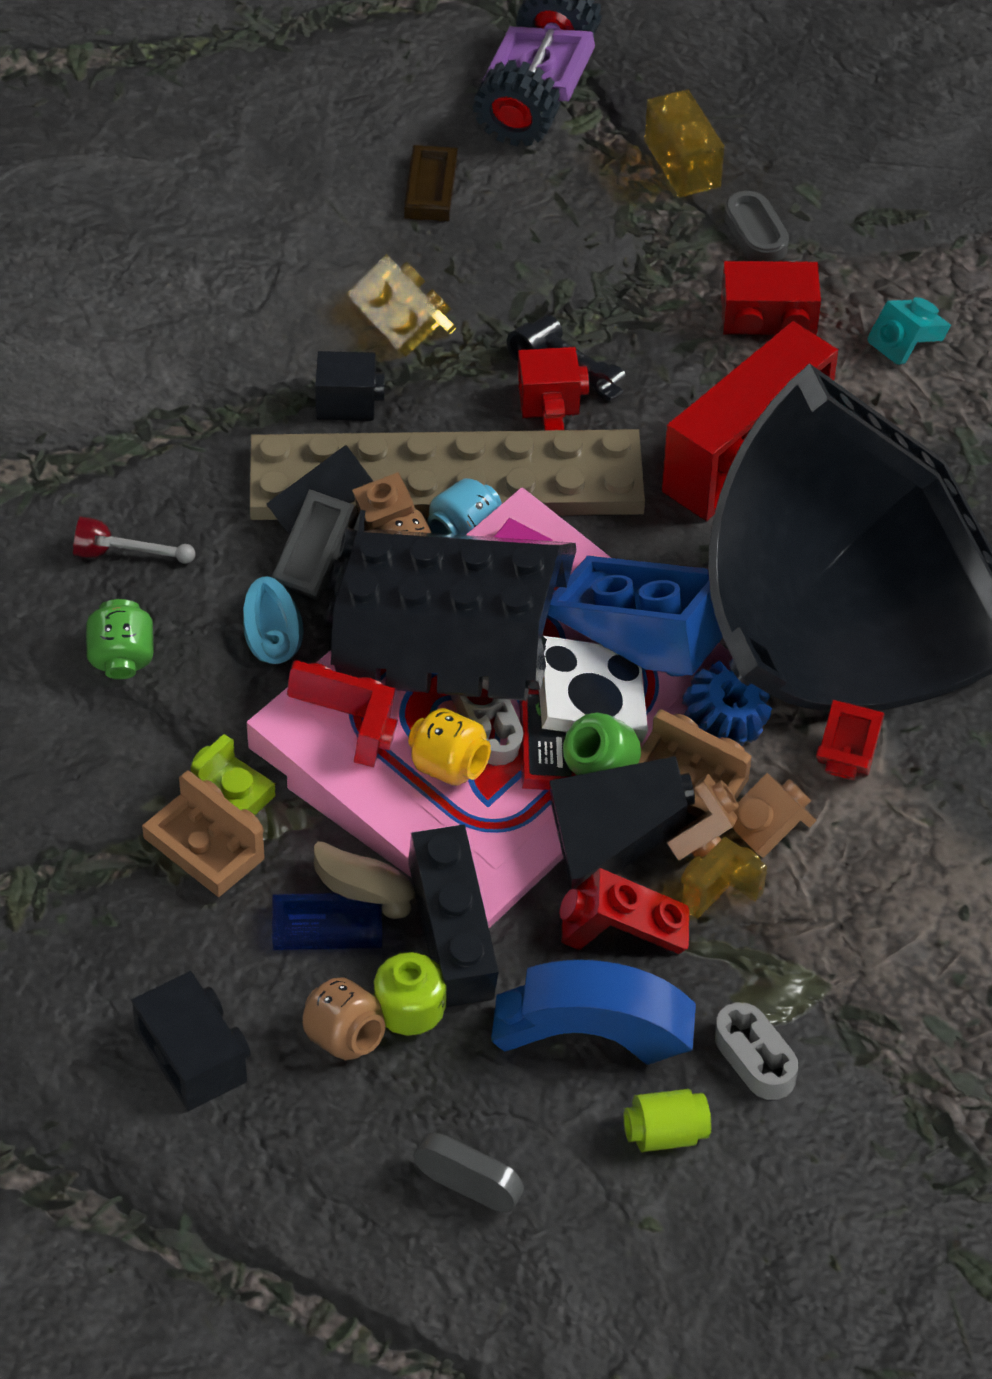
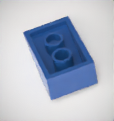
M587 556L571 573L567 588L559 587L554 592L548 611L549 616L641 668L666 672L668 675L676 677L693 676L723 638L715 617L710 594L709 572L706 568Z

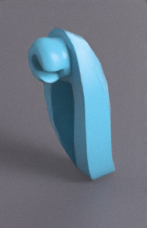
M266 576L255 580L246 594L243 607V628L247 645L253 655L262 662L269 664L286 662L298 652L302 644L304 630L301 614L287 590L275 578Z

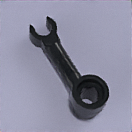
M544 315L532 324L524 323L507 336L508 350L517 362L518 350L573 346L561 339L563 335L562 327L559 321L551 315ZM576 349L579 366H587L589 384L595 388L600 397L611 401L624 392L619 386L614 384L626 376L620 367L614 364L608 365L605 362H596Z

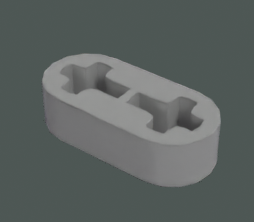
M741 1002L729 1004L720 1010L716 1019L715 1043L748 1088L754 1094L766 1100H778L789 1095L796 1085L798 1059L765 1015L757 1007ZM736 1025L740 1030L750 1028L749 1041L740 1031L731 1034V1026ZM763 1061L771 1070L782 1068V1076L777 1077L773 1072L763 1075Z

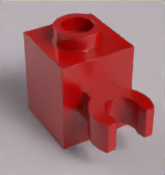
M576 347L518 350V391L522 418L543 417L544 430H565L563 417L567 415H580V395L589 394V377L587 366H579Z

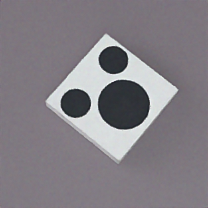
M544 636L547 639L544 652L546 669L539 690L542 729L567 732L573 722L583 715L599 712L611 715L625 722L635 731L639 741L643 742L648 732L641 667L601 644Z

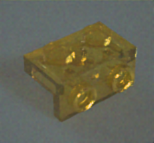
M387 254L346 293L405 357L439 324L449 334L457 328L446 316L451 307L433 289L427 294L421 290L420 287L426 282L424 278L407 261L399 267Z

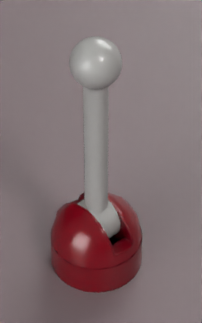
M82 516L78 518L73 543L74 556L97 558L103 555L111 546L176 557L183 564L190 563L195 558V550L189 544L172 547L112 537L108 526L102 521Z

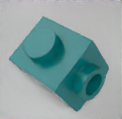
M915 297L913 300L887 301L870 331L867 341L895 364H905L917 342L943 341L951 324L938 315L939 309L933 303L923 298Z

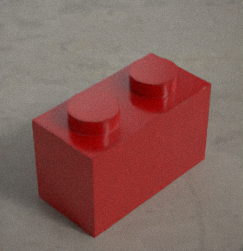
M724 261L721 288L723 334L776 335L794 321L817 335L821 307L818 262Z

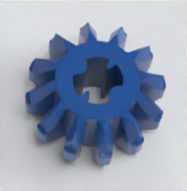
M720 660L712 664L709 670L702 668L701 671H698L691 680V686L686 689L682 698V704L687 707L684 715L698 724L700 729L717 738H730L741 746L746 741L751 743L758 739L763 732V725L771 717L772 710L766 704L770 698L767 692L753 684L749 686L744 685L734 675L731 668L728 670Z

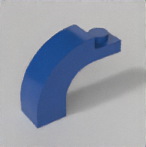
M596 960L549 962L527 968L525 985L496 995L491 1042L506 1052L558 1034H592L621 1044L646 1065L693 1050L696 1003L666 980L634 967Z

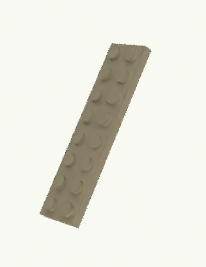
M639 429L251 435V520H277L266 503L345 445L348 446L373 481L399 472L412 498L415 509L420 511L425 518L429 517V506L432 499L465 478L477 480L483 485L491 486L499 495L502 504L523 487L558 516L644 514L645 495ZM359 511L357 512V514H356V516H355V519L358 518V516H359Z

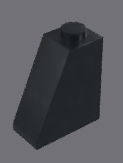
M676 756L550 781V803L570 890L578 887L599 868L616 874L686 825L688 805L695 804V795L690 774H680Z

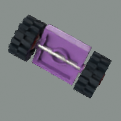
M523 0L516 19L517 26L522 27H509L474 98L473 112H479L476 117L479 124L487 123L484 129L487 134L490 135L495 131L499 134L496 140L503 143L506 137L510 138L511 145L518 146L521 140H523L525 146H531L534 140L538 143L544 138L545 134L547 135L560 107V102H569L595 47L594 35L602 15H599L601 11L600 3H594V0Z

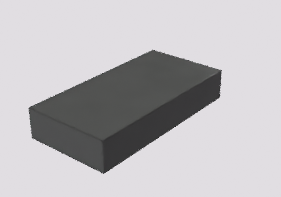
M309 489L271 578H275L288 590L320 600L329 579L332 563L339 556L345 528H351L358 512L356 506Z

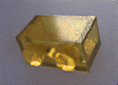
M689 89L647 99L644 140L679 198L721 187L725 146Z

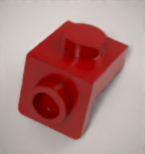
M837 700L832 701L821 746H818L816 753L818 763L826 765L825 773L849 780H855L856 773L869 776L884 719V712Z

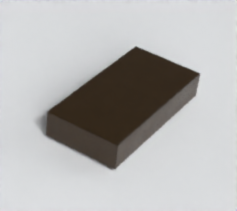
M413 145L404 204V219L450 222L458 148Z

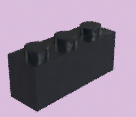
M465 824L412 832L408 864L415 888V896L429 958L438 963L443 982L446 984V1007L493 1000L495 998L499 970Z

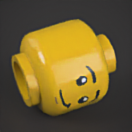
M446 708L432 711L425 719H419L413 725L409 734L408 744L412 748V761L415 768L453 786L463 784L469 779H476L485 769L490 757L491 745L487 741L483 725Z

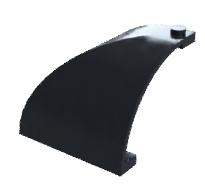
M809 363L775 396L749 431L728 471L713 518L708 567L710 594L717 623L733 658L729 661L732 672L746 686L753 684L787 703L830 712L833 700L873 710L897 708L950 693L992 674V547L944 459Z

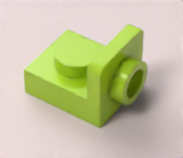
M225 734L211 746L203 747L192 761L191 772L202 781L209 780L220 789L224 798L240 810L246 809L256 815L276 796L275 783L237 759L234 753V740Z

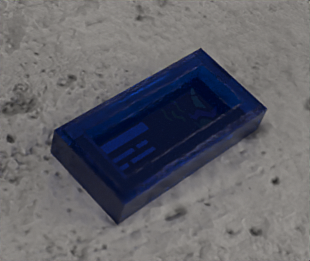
M337 893L272 895L273 950L382 948L381 904L353 900Z

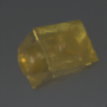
M724 837L704 858L697 856L686 867L681 877V882L684 884L682 903L686 904L689 907V913L698 919L730 886L751 900L757 901L764 892L767 866L752 850L740 847Z

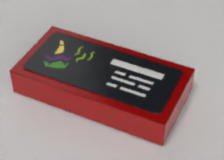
M529 690L527 700H519L520 723L523 730L521 742L522 789L550 790L551 780L576 776V774L569 769L563 756V742L566 732L542 729L539 691Z

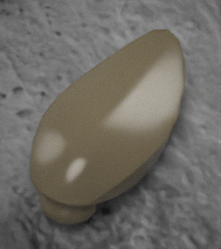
M317 841L314 845L315 871L322 882L333 892L353 900L382 904V912L388 918H404L411 912L410 900L415 898V888L410 880L399 870L381 861L340 850L325 842Z

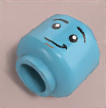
M465 478L432 499L427 522L432 533L466 535L502 504L501 499L491 486L483 485L477 480Z

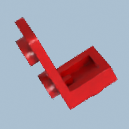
M293 661L287 689L289 697L364 718L358 734L354 756L355 763L374 768L380 748L390 751L398 720L390 718L396 688L385 686L372 678H357L336 672L323 664Z
M599 868L578 887L569 890L562 900L560 906V917L563 919L561 943L581 950L609 926L618 928L678 954H681L689 947V907L686 904L602 868Z

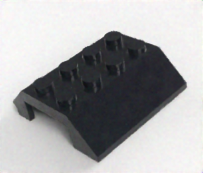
M381 529L359 531L333 609L331 665L335 666L336 672L357 678L368 677L379 682L381 669H386V686L396 688L397 691L429 693L432 673H437V694L480 697L483 677H489V698L526 701L529 688L537 690L541 688L546 669L541 637L554 588H567L577 550L576 543Z

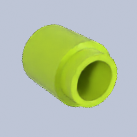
M689 1089L634 1095L632 1107L624 1109L623 1119L626 1137L629 1142L636 1141L641 1152L695 1146L698 1139L709 1138L711 1134L710 1109L704 1093L692 1094Z

